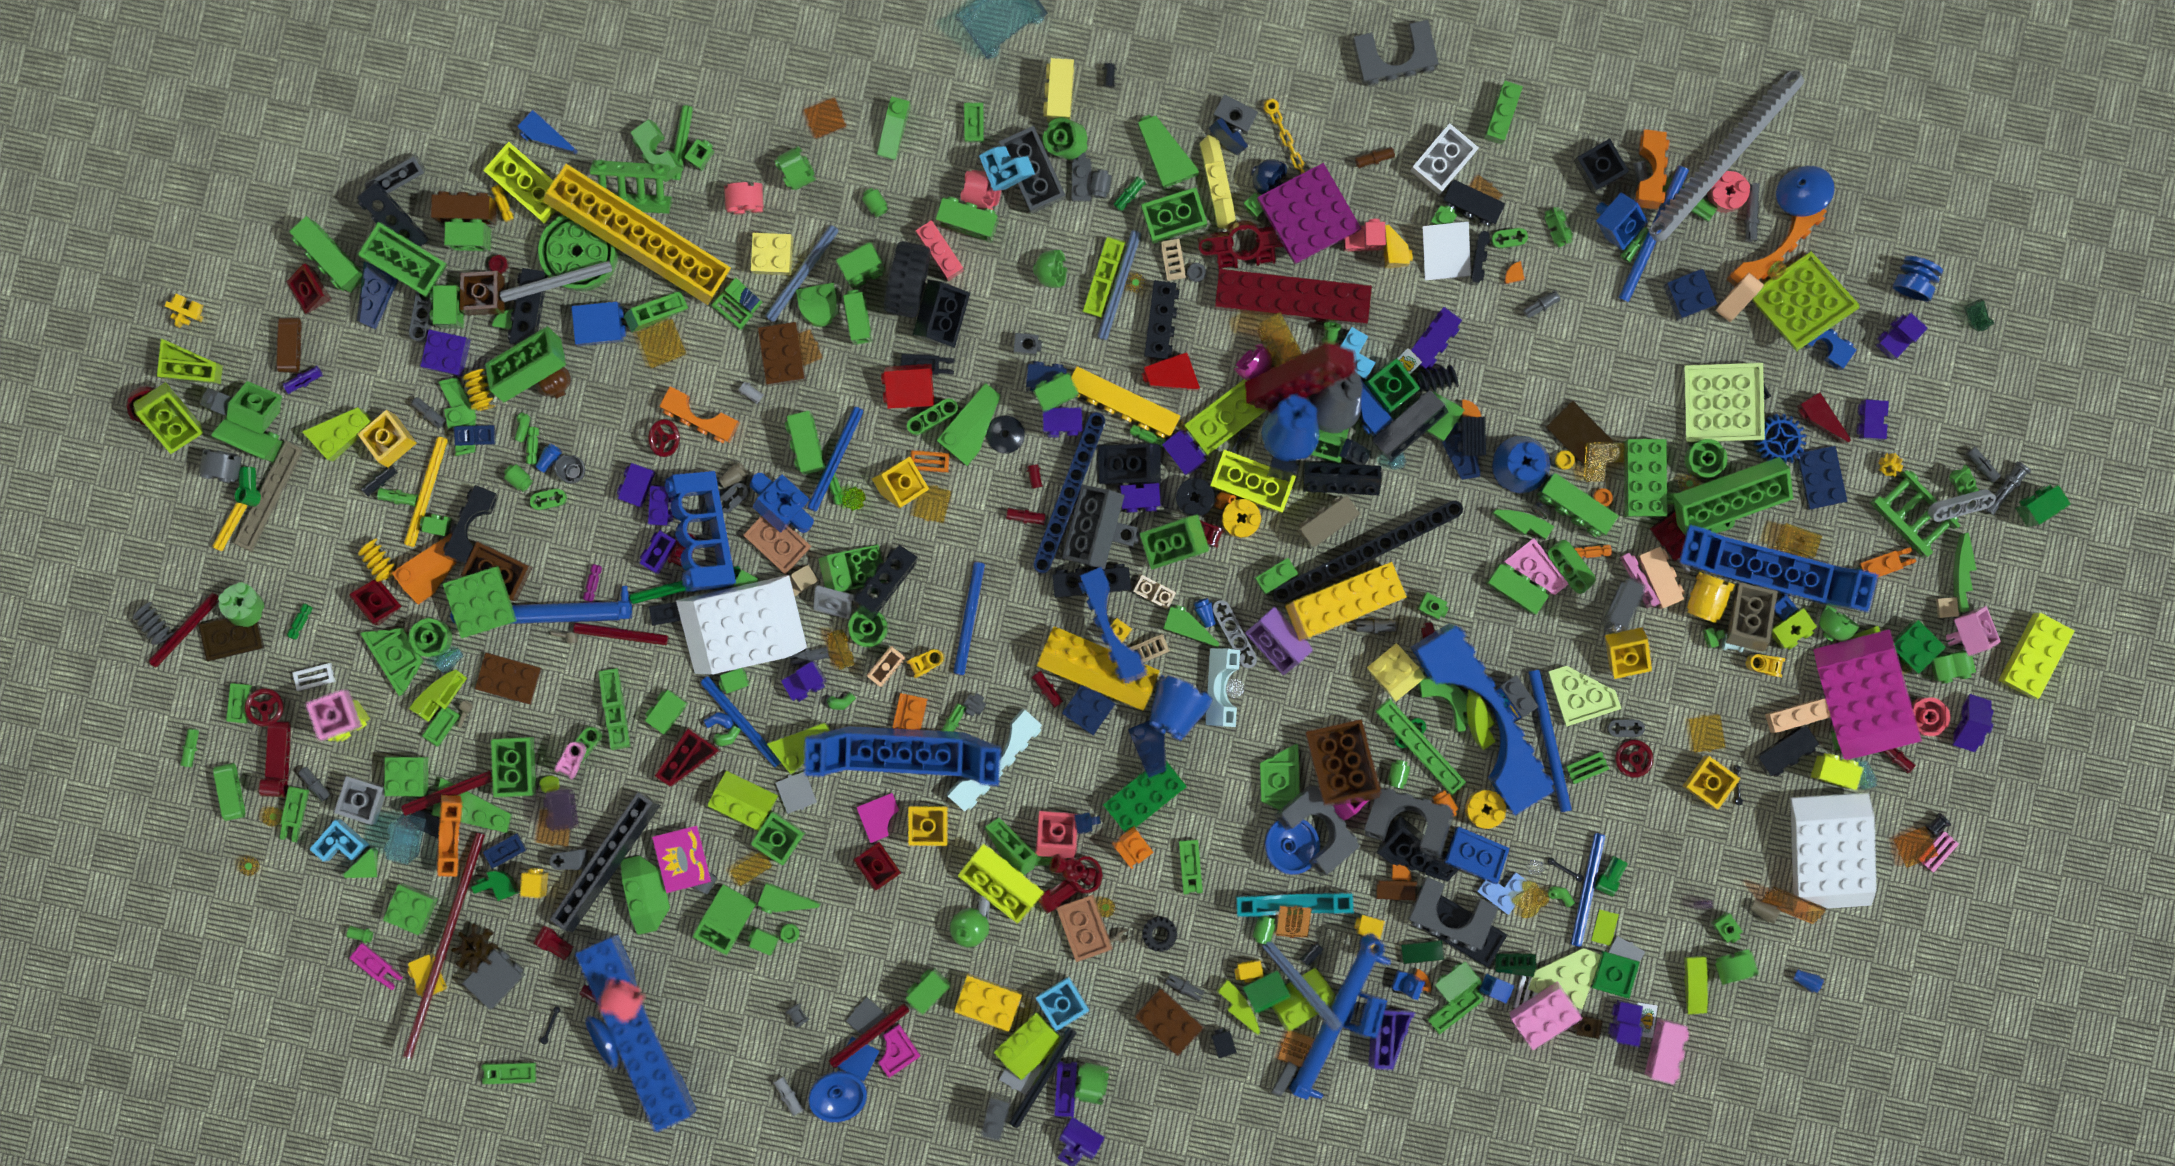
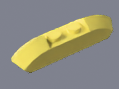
M1207 135L1200 142V149L1217 227L1228 230L1236 222L1226 169L1219 141Z

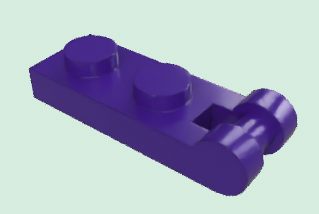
M1059 1061L1057 1064L1055 1116L1074 1117L1077 1062L1068 1064ZM1063 1071H1071L1070 1077H1063Z

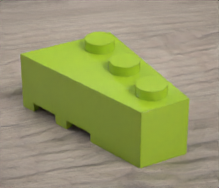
M161 339L157 377L169 380L221 384L223 365Z

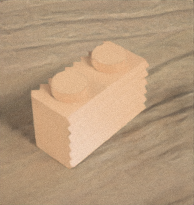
M890 646L866 676L879 687H883L886 681H889L891 675H894L893 672H896L898 666H901L903 660H906V657L893 646Z

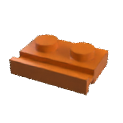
M900 693L892 729L921 730L928 699Z
M1132 827L1120 836V840L1116 843L1112 842V845L1131 869L1134 868V864L1141 863L1154 853L1135 827Z

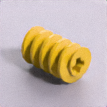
M486 369L474 370L463 376V380L468 381L465 383V387L471 388L467 391V395L472 396L469 398V402L474 403L471 405V410L482 411L496 407L489 404V402L494 400L493 397H487L491 393L490 390L485 389L489 386V383L483 382L487 375H482L481 373Z
M375 538L361 547L358 555L360 557L364 556L362 559L364 563L369 562L367 569H373L371 574L373 576L377 575L375 580L380 582L393 576L392 572L394 571L391 569L395 564H387L391 558H383L386 551L379 552L382 545L375 546L374 544L378 540Z

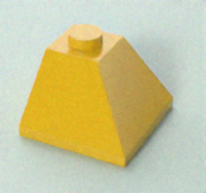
M1385 225L1386 245L1383 248L1385 269L1408 267L1410 261H1413L1412 250L1408 249V244L1390 225Z
M910 456L872 478L880 494L898 508L903 507L929 490Z

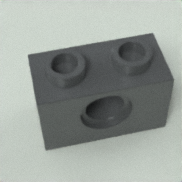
M1224 94L1213 118L1216 119L1215 122L1223 118L1227 126L1233 128V132L1239 131L1241 135H1247L1257 117L1258 111ZM1236 112L1240 118L1237 121H1233L1229 115Z

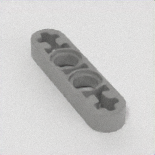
M1988 489L1942 500L1930 506L1928 515L1933 520L1939 522L1990 508L1995 503L1996 496Z
M1224 600L1217 601L1213 605V613L1232 649L1243 651L1247 647L1249 648V651H1246L1248 656L1253 657L1251 660L1252 664L1243 663L1245 659L1243 653L1240 655V664L1244 668H1252L1257 662V657L1229 604ZM1217 605H1225V614L1228 615L1230 613L1232 617H1228L1221 622L1220 618L1223 615L1221 612H1216ZM1228 620L1235 622L1236 627L1233 631L1225 629V623ZM1241 637L1244 639L1245 644L1242 648L1234 646L1235 638Z

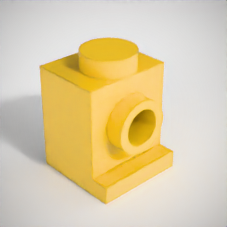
M1260 959L1237 963L1238 968H1234L1236 980H1244L1245 983L1256 981V977H1259V979L1264 977Z

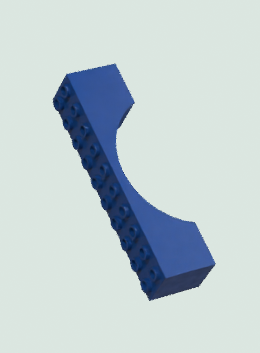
M1448 623L1410 648L1429 680L1436 684L1455 683L1470 687L1480 694L1491 707L1499 727L1500 748L1496 764L1488 779L1495 791L1505 801L1506 809L1513 815H1517L1554 792L1552 788L1554 783L1549 775L1542 771L1544 766L1541 761L1533 756L1532 753L1535 752L1533 747L1523 739V736H1525L1520 726L1513 722L1515 717L1512 712L1504 707L1505 700L1500 693L1494 690L1495 684L1493 680L1483 672L1486 669L1483 663L1475 658L1474 654L1476 652L1473 646L1464 640L1466 637L1461 627Z
M615 935L576 954L598 1006H600L599 1000L609 979H616L615 983H620L622 980L637 987L634 968L619 935ZM643 1002L635 1018H628L626 1022L619 1020L616 1017L617 1015L612 1012L606 1013L601 1010L655 1133L691 1117L697 1111L682 1075L673 1066L659 1042Z

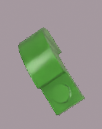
M1428 677L1419 682L1420 698L1439 696L1447 700L1453 709L1456 732L1466 731L1465 727L1468 726V718L1463 712L1467 711V698L1462 690L1454 683L1436 684L1429 680Z

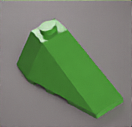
M985 383L937 439V442L968 466L981 449L1001 395Z

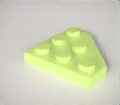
M1568 666L1548 671L1566 727L1621 709L1616 691Z
M1581 948L1544 967L1536 969L1534 977L1531 978L1528 990L1540 993L1558 981L1574 1005L1579 1009H1583L1601 954Z

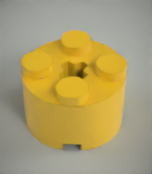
M1234 500L1223 511L1222 525L1230 536L1247 538L1255 533L1260 526V511L1249 500ZM1238 514L1241 516L1245 515L1244 524L1243 522H1237Z
M1486 789L1478 790L1468 798L1465 805V814L1473 825L1483 829H1491L1498 826L1505 819L1506 804L1498 793ZM1484 804L1490 807L1487 810V814L1481 811L1484 808Z

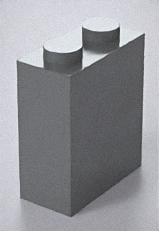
M495 949L487 957L492 961V964L488 965L482 962L478 966V972H473L462 983L489 1010L494 1009L526 975L523 972L524 968L517 962L513 963L509 959L510 955L504 949Z
M992 1092L981 1134L982 1137L1000 1141L1011 1097Z

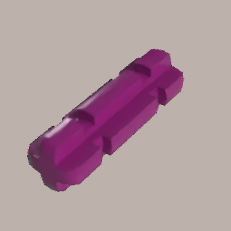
M591 565V574L588 576L585 587L587 590L584 592L583 600L594 601V591L596 592L600 578L598 576L601 574L602 566Z

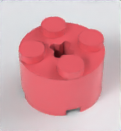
M967 171L965 173L964 189L961 191V200L965 201V204L969 202L977 205V209L980 210L985 208L994 210L992 207L998 205L1001 190L993 191L985 171Z
M1726 171L1707 192L1709 202L1717 207L1716 211L1727 213L1735 211L1747 201L1750 193V184L1740 173ZM1726 189H1729V190H1730V193H1731L1730 195H1727V194H1726V193H1727V190H1726Z
M739 182L724 186L725 209L727 212L734 213V215L745 214V211H751V213L763 212V186L761 183L754 182V186H751L748 182Z
M1918 698L1911 702L1921 736L1939 735L1949 725V709L1939 699ZM1925 715H1930V719H1925Z
M609 979L599 1000V1009L606 1013L612 1012L617 1015L616 1017L619 1020L625 1022L628 1018H635L645 994H639L641 990L628 982L621 980L620 983H615L616 979Z

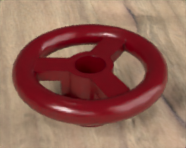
M661 419L651 426L648 435L651 450L660 457H669L676 452L680 443V434L677 426L672 421ZM661 425L669 426L673 434L664 432ZM669 440H674L671 449L663 452Z
M268 688L255 690L248 696L245 702V714L257 726L265 727L276 723L284 710L281 696ZM261 694L272 696L268 701L257 702L253 700ZM277 702V713L273 718L269 720V716L274 712L273 704ZM267 704L268 709L263 711L262 706ZM251 706L258 708V712L262 715V721L252 715Z
M1640 740L1624 742L1620 745L1615 755V762L1619 771L1631 778H1639L1647 774L1654 760L1651 748ZM1629 746H1640L1637 751H1633L1629 755L1622 754ZM1646 751L1648 762L1645 768L1642 769L1641 765L1644 763L1643 753ZM1634 755L1638 757L1637 762L1632 761ZM1621 760H1628L1630 765L1634 766L1636 772L1626 770Z

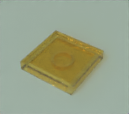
M673 319L637 333L651 369L687 355Z

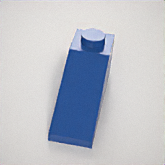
M534 110L517 126L521 130L519 134L527 141L531 139L534 143L572 154L578 152Z
M1361 380L1362 401L1360 417L1361 422L1364 424L1362 428L1368 435L1372 434L1374 437L1388 426L1393 419Z

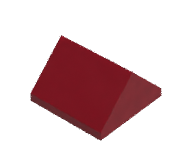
M306 263L302 264L286 281L305 314L332 300L313 267Z
M375 579L349 594L369 621L377 626H380L402 607L381 581L377 582Z
M880 842L853 859L874 891H877L901 874Z

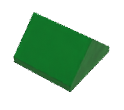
M1278 970L1243 987L1256 1014L1291 997Z

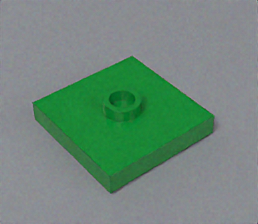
M1602 951L1592 988L1630 999L1640 961Z

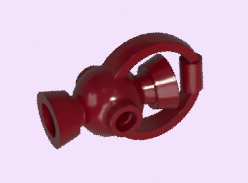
M1056 854L1050 863V872L1061 873L1063 878L1069 881L1071 887L1079 893H1092L1101 886L1103 878L1101 866L1090 856L1065 860L1062 856ZM1084 860L1090 862L1094 866V868H1084V865L1081 861ZM1081 880V882L1089 886L1094 880V886L1090 889H1084L1077 881Z

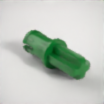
M1136 176L1133 182L1123 189L1124 192L1114 202V206L1119 211H1123L1129 202L1136 198L1135 195L1146 184L1145 181Z

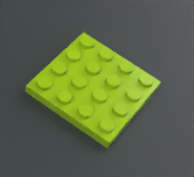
M1812 251L1764 283L1762 289L1752 299V302L1796 352L1859 309L1858 302Z

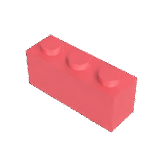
M932 220L916 230V235L922 244L931 249L930 256L947 281L964 272L963 266Z

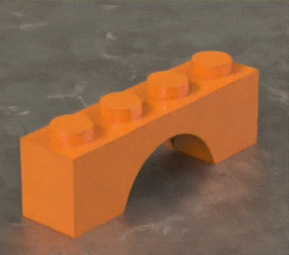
M1644 129L1640 137L1639 155L1648 160L1653 171L1652 176L1647 180L1640 181L1636 188L1635 201L1639 204L1640 208L1658 210L1660 204L1664 203L1665 192H1662V189L1666 184L1667 175L1664 174V168L1667 167L1668 163L1665 151H1668L1669 140L1666 139L1667 132Z
M671 386L659 406L664 409L662 413L672 418L674 415L680 417V422L689 427L692 423L697 426V431L705 435L708 432L715 435L713 439L722 444L725 441L731 442L740 424L739 421L723 413L711 419L696 417L690 409L689 396Z
M441 795L437 876L457 877L459 826L462 809L461 796Z

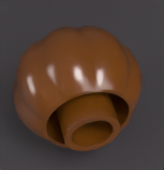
M562 367L560 370L536 383L535 387L541 395L546 397L554 396L555 399L566 395L565 390L571 382L570 373L565 367Z

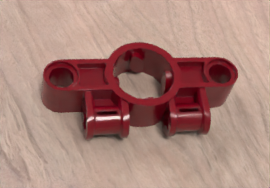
M1247 220L1235 222L1229 227L1227 232L1203 234L1197 240L1199 251L1202 254H1217L1218 270L1229 267L1237 269V259L1250 260L1255 258L1256 266L1264 263L1276 264L1275 248L1284 247L1272 226L1259 228L1256 224ZM1246 229L1255 231L1258 234L1255 235L1257 244L1252 250H1241L1239 252L1233 248L1234 233L1238 230L1244 231ZM1205 241H1210L1211 246L1209 248H1203L1202 243Z

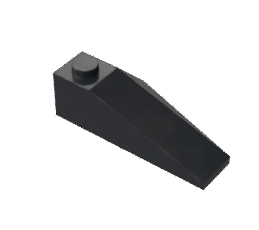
M1399 816L1389 826L1385 841H1381L1377 854L1393 865L1398 866L1399 864L1408 867L1409 870H1418L1426 873L1428 876L1448 882L1459 869L1444 863L1446 854L1443 851L1440 858L1422 853L1420 845L1424 834Z

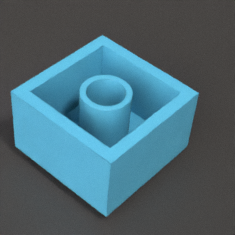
M1070 976L1036 996L1037 1001L1056 1031L1089 1011L1087 1004Z

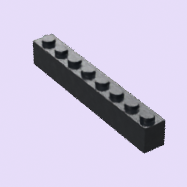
M638 792L551 917L550 920L564 931L574 932L661 806L646 794Z

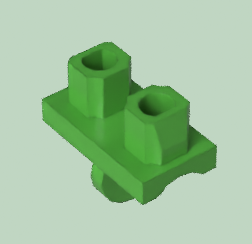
M1964 465L1962 470H1954L1950 474L1949 480L1955 486L1958 496L1979 491L1975 484V478L1972 476L1968 466Z

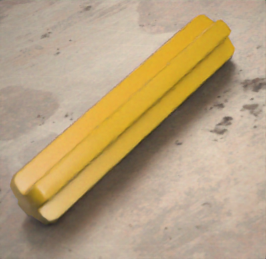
M236 502L213 543L215 549L223 551L248 505Z

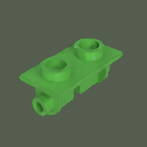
M1554 207V212L1552 209L1546 211L1544 218L1549 229L1556 227L1557 230L1550 233L1554 244L1560 248L1565 246V241L1567 244L1573 243L1571 240L1573 234L1571 229L1566 227L1564 211L1560 210L1559 207Z

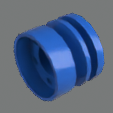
M1905 256L1904 264L1900 267L1901 271L1905 274L1897 275L1892 286L1893 289L1909 298L1930 302L1936 290L1930 283H1939V277L1942 276L1943 269L1927 259Z

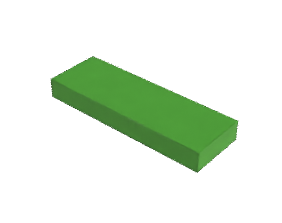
M1476 988L1451 1007L1449 1003L1445 1004L1427 1020L1440 1035L1485 999Z

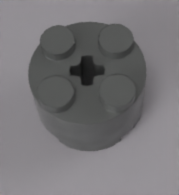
M203 449L199 469L200 477L208 479L219 477L218 481L236 482V479L239 477L242 456L219 450L214 453L211 452V449Z

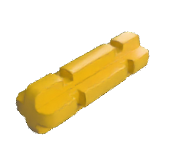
M501 185L493 186L491 190L493 195L496 196L495 200L502 213L503 220L505 222L511 221L514 217L512 212L509 211L510 207L503 194Z

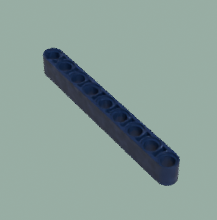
M1092 413L1088 418L1034 560V569L1038 573H1047L1055 558L1105 426V417L1101 413ZM1094 417H1100L1102 424L1098 427L1093 426L1091 420ZM1087 435L1095 437L1096 440L1093 444L1089 445L1085 442L1084 439ZM1080 453H1087L1089 459L1086 462H1080L1078 460ZM1074 470H1078L1082 473V477L1079 480H1073L1071 473ZM1067 488H1072L1075 491V495L1072 498H1067L1064 495V491ZM1060 506H1065L1068 508V513L1065 516H1060L1057 513V509ZM1059 524L1062 528L1061 532L1053 534L1050 531L1051 526ZM1046 542H1052L1055 545L1052 552L1044 550L1043 547ZM1041 559L1046 560L1048 563L1045 570L1037 568V562Z

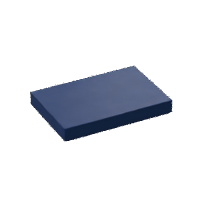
M1457 826L1444 863L1493 884H1498L1510 848Z

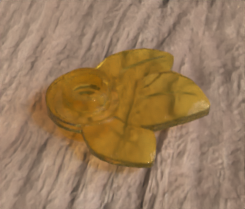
M1524 881L1522 882L1523 892L1517 894L1512 899V902L1522 909V918H1531L1538 913L1540 908L1548 904L1549 896L1548 892L1539 888L1535 882ZM1540 896H1543V899L1541 901H1538V898Z

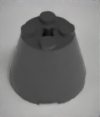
M1354 373L1347 379H1342L1318 393L1307 396L1306 400L1316 408L1320 430L1329 433H1342L1343 430L1355 425L1361 413L1362 383L1358 373Z

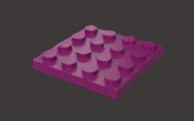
M1324 163L1257 198L1294 265L1362 229Z

